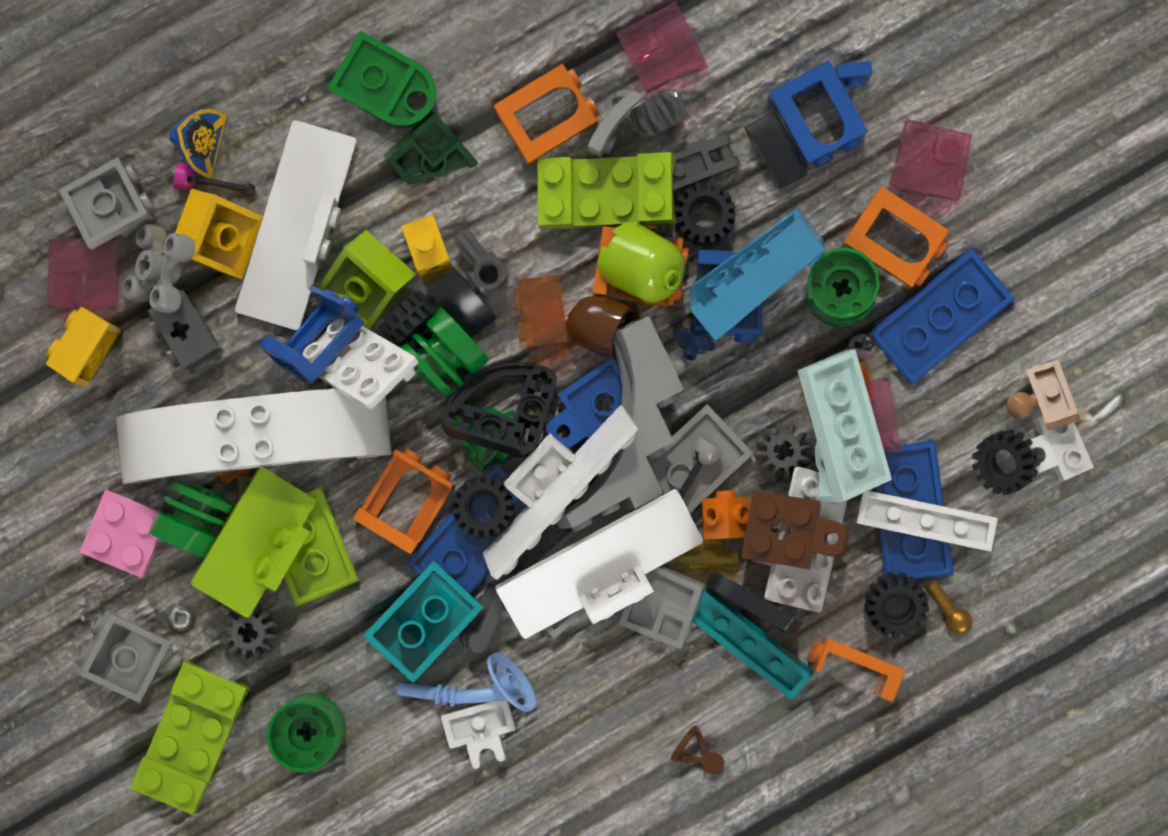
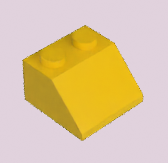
M191 189L175 233L187 235L194 240L195 252L189 261L242 280L253 252L263 216L217 195Z
M81 306L78 311L74 310L64 324L67 330L60 340L56 339L49 347L46 354L49 359L46 365L69 381L87 387L122 330Z

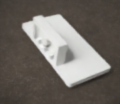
M338 318L331 322L327 329L304 349L302 355L311 364L340 332L345 322L344 318ZM362 326L318 378L371 410L401 380L408 382L416 374L413 368L418 364V360L415 356Z
M795 467L788 496L817 501L816 496L819 494V472ZM847 501L822 503L819 518L842 523ZM780 520L778 525H773L772 532L777 533L778 540H783L785 534L790 535L791 528L786 526L785 520ZM831 533L827 537L829 545L835 544L838 540L837 533ZM813 553L810 570L752 560L755 563L771 566L764 595L765 600L818 613L822 611L834 560L833 556Z

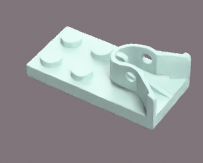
M856 350L843 351L797 370L817 438L815 445L816 466L819 470V494L816 496L817 501L822 503L844 502L892 480Z

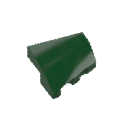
M432 111L422 122L417 124L383 154L386 161L408 185L421 182L430 176L439 177L447 175L448 171L467 166L472 168L478 164L475 157L435 111Z

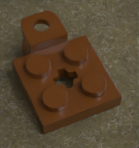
M753 490L741 558L810 570L813 553L833 557L842 556L846 553L849 529L840 522L819 518L821 501ZM780 520H785L786 526L791 528L790 535L785 534L783 540H778L777 533L772 532L773 525H778ZM837 533V542L829 545L827 542L828 535Z

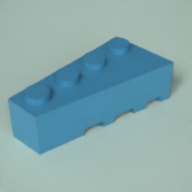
M797 208L689 287L691 312L713 339L717 341L777 289L791 280L801 269L815 263L825 250L823 238L802 211Z

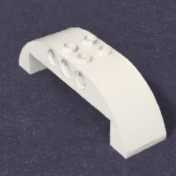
M337 389L299 391L190 403L143 410L116 417L123 485L154 482L162 478L350 457L359 459L392 455L386 396L370 410Z

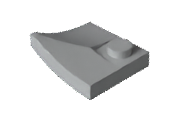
M621 90L614 93L604 119L600 121L599 126L590 139L588 157L602 158L603 154L610 155L617 139L612 134L626 115L641 101L642 94L630 90Z
M661 565L645 574L654 592L645 596L641 601L626 606L619 625L682 649L685 646L706 584Z

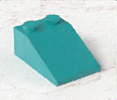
M433 561L363 637L414 683L484 607Z

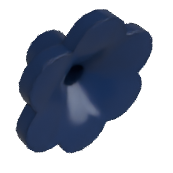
M684 328L682 332H674L673 339L678 342L680 348L684 349L683 357L687 360L693 361L696 359L697 354H705L706 351H713L715 348V343L710 341L711 337L706 333L696 332L690 328Z

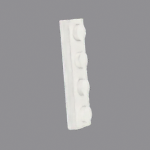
M866 491L861 494L856 524L991 552L998 518Z

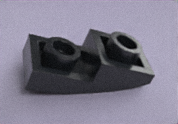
M770 112L744 127L756 156L763 159L775 188L781 190L808 174L799 152L775 112Z
M454 267L427 287L428 291L442 308L471 338L497 318L493 310L475 293L470 283Z

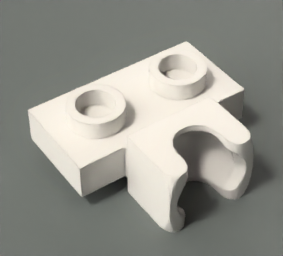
M1042 416L1033 420L1039 436L1031 439L1033 443L1029 448L1030 450L1035 448L1038 450L1037 459H1040V465L1034 468L1038 470V474L1054 467L1061 482L1094 468L1074 422L1047 431Z
M507 700L485 702L441 715L449 748L467 745L473 769L480 767V752L483 749L488 748L494 751L496 759L500 762L506 760L500 735L516 730Z

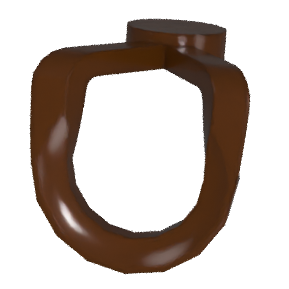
M694 725L687 732L671 756V760L674 762L702 763L703 769L711 775L719 774L725 765L724 759L720 754L709 753L698 725ZM696 735L704 757L680 756L689 741Z

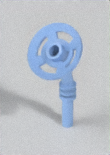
M493 653L487 660L489 673L493 681L491 688L458 690V687L453 686L451 689L449 685L443 688L442 684L432 687L399 682L397 687V695L433 700L437 705L442 702L443 706H447L450 703V707H455L456 704L494 702L499 700H507L510 704L524 712H530L536 706L535 693L527 677L511 659L501 653ZM493 665H496L497 672L495 674L493 672ZM519 697L523 698L524 705H521L516 700L519 699Z

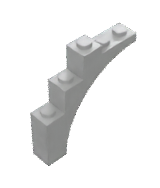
M649 316L635 319L618 328L613 341V349L617 357L622 383V406L628 411L638 428L635 439L627 448L620 449L612 457V462L608 469L598 475L586 492L575 503L565 509L563 516L557 522L560 529L573 528L574 532L591 525L593 523L591 518L599 513L605 516L620 508L622 510H636L663 494L648 461L664 454L665 450L663 447L674 442L659 409L675 401L673 395L681 392L684 388Z

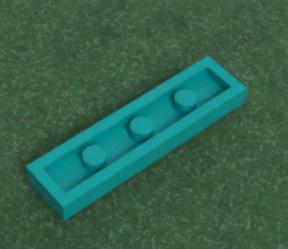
M707 587L704 590L693 623L789 699L793 700L815 671Z

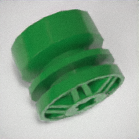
M847 247L831 249L822 254L811 266L805 289L807 305L813 315L824 324L837 328L853 326L864 320L874 306L880 286L878 271L872 260L861 251ZM841 284L847 286L846 292L848 294H843L841 298L835 295V288H839Z
M440 307L425 322L432 337L426 340L420 334L414 332L411 336L421 347L415 352L404 341L399 348L415 356L418 364L413 368L414 371L431 389L444 394L448 399L453 395V391L444 383L449 376L458 386H461L463 381L456 371L460 366L475 374L490 359L452 317Z
M171 479L168 487L181 493V498L178 500L164 495L163 500L175 508L174 514L157 512L148 533L180 549L205 558L218 536L211 532L213 525L223 527L227 521L218 517L219 511L231 514L235 505L231 504L223 495L193 482H179Z
M307 693L294 697L279 708L268 723L266 739L270 753L277 763L291 771L304 773L319 769L331 760L345 741L347 727L344 714L334 701L324 695ZM308 722L311 728L317 730L311 738H309L308 732H302V728Z

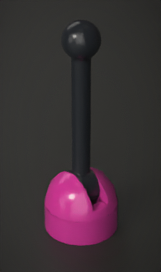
M178 162L176 165L173 189L189 191L199 183L241 191L246 196H252L255 193V186L252 183L240 185L199 177V174L191 170L188 164Z

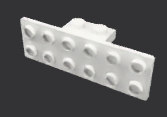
M297 120L292 121L235 307V311L238 314L296 331L301 327L311 295L309 288L311 285H314L321 259L326 260L331 241L327 239L331 227H336L340 217L341 208L337 206L357 144L356 138Z
M622 405L614 411L575 454L552 434H549L504 482L505 487L527 506L483 552L489 572L494 579L498 580L503 574H509L517 565L519 556L526 549H532L539 542L541 533L549 524L554 525L561 519L565 512L564 508L573 499H579L586 492L588 483L596 474L600 475L605 472L612 462V457L620 449L627 448L633 442L638 428Z
M673 489L497 584L495 589L524 639L582 608L585 609L592 624H595L600 620L610 618L615 612L632 603L641 601L645 596L654 592L645 574L702 544L703 539L678 490Z

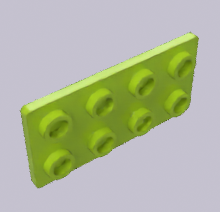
M264 467L257 468L193 577L191 585L246 618L250 617L266 589L276 592L309 535L310 531L302 526L316 504V500Z

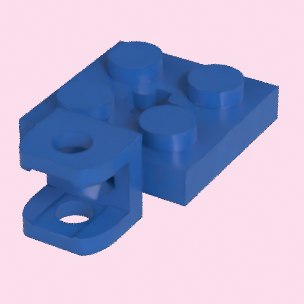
M614 357L609 358L557 395L566 409L547 424L545 434L547 436L552 434L570 450L584 439H589L614 411L622 405V383L619 366ZM602 395L604 398L610 396L613 399V402L610 404L612 411L606 413L604 410L598 411L595 408L598 404L596 399L598 396ZM559 428H566L569 436L567 438H560L557 435V430Z

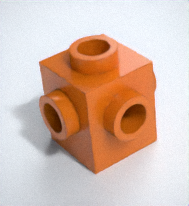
M736 490L715 491L716 498L702 499L704 540L745 538L750 510V497H736Z

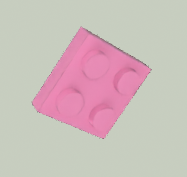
M105 490L79 553L144 578L160 539L148 532L157 512H163L112 491Z

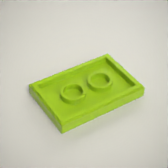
M322 487L306 492L307 495L316 500V504L302 526L310 531L284 576L296 607L360 581Z

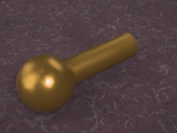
M935 579L928 581L924 588L945 614V624L948 631L958 636L968 633L973 624L969 612L964 609H957Z

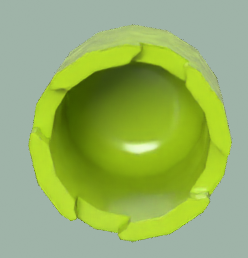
M626 222L612 231L615 237L610 241L608 247L602 246L598 259L600 276L604 277L610 285L649 303L660 302L672 296L679 288L685 272L684 257L679 248L636 222Z

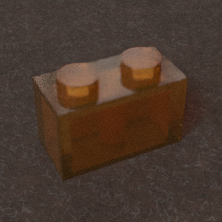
M559 274L519 279L520 288L513 289L516 309L522 308L524 321L517 322L520 342H526L528 349L568 345Z

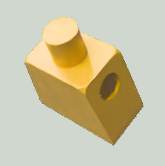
M434 214L401 226L423 285L434 282L453 267Z

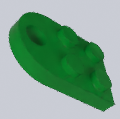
M361 30L327 88L331 93L379 120L399 128L412 127L422 122L432 112L437 98L434 80L423 65ZM414 93H422L427 98V103L421 110H413L408 106V99Z

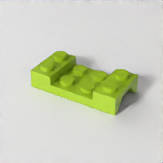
M671 152L640 153L634 157L572 159L571 157L537 158L538 226L543 230L603 226L618 227L626 222H636L640 225L676 224L673 203L675 156Z
M184 661L170 692L172 695L146 756L142 758L130 789L191 815L197 813L250 687L204 670L190 661Z

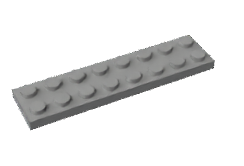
M708 404L672 436L674 442L663 447L665 450L664 454L648 461L663 491L662 495L673 489H677L679 492L696 464L693 449L699 436L723 449L721 455L714 463L702 465L685 494L683 501L689 513L702 502V499H706L753 455V452ZM620 508L605 516H602L601 513L591 518L593 522L591 525L575 532L572 529L538 562L635 511V509L622 510ZM582 608L548 626L545 630L555 639L585 609Z

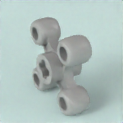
M142 224L137 229L135 242L144 251L137 258L135 265L136 275H128L124 279L122 294L126 299L134 302L143 303L149 300L150 306L156 311L174 313L180 307L181 293L173 285L178 281L181 273L180 262H187L193 257L195 242L187 235L172 233L167 236L166 231L160 226Z

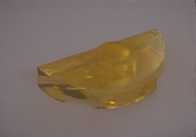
M702 538V544L671 561L672 570L740 572V563L736 551L734 552L724 546V542L717 539L704 540Z

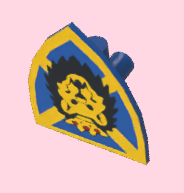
M208 108L195 110L185 116L171 129L170 141L178 144L183 159L191 170L200 176L212 179L227 115Z

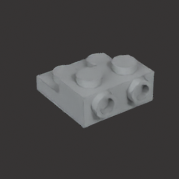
M118 157L59 189L85 243L91 250L119 234L127 237L136 232L142 224L154 222L150 212L156 210L148 194L146 192L140 194L136 184L141 182L139 175L132 164L126 166Z
M106 609L104 615H96L90 626L89 632L93 636L88 646L82 644L77 650L73 663L77 664L75 670L78 675L140 703L171 641L139 626L132 620Z

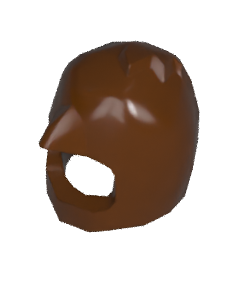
M590 296L580 299L569 312L566 329L572 339L583 348L597 354L616 357L613 341L621 320L625 316V322L622 325L624 326L641 317L635 306L606 297Z

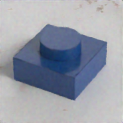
M871 61L839 64L835 69L841 83H845V88L863 86L865 81L869 80L873 74Z

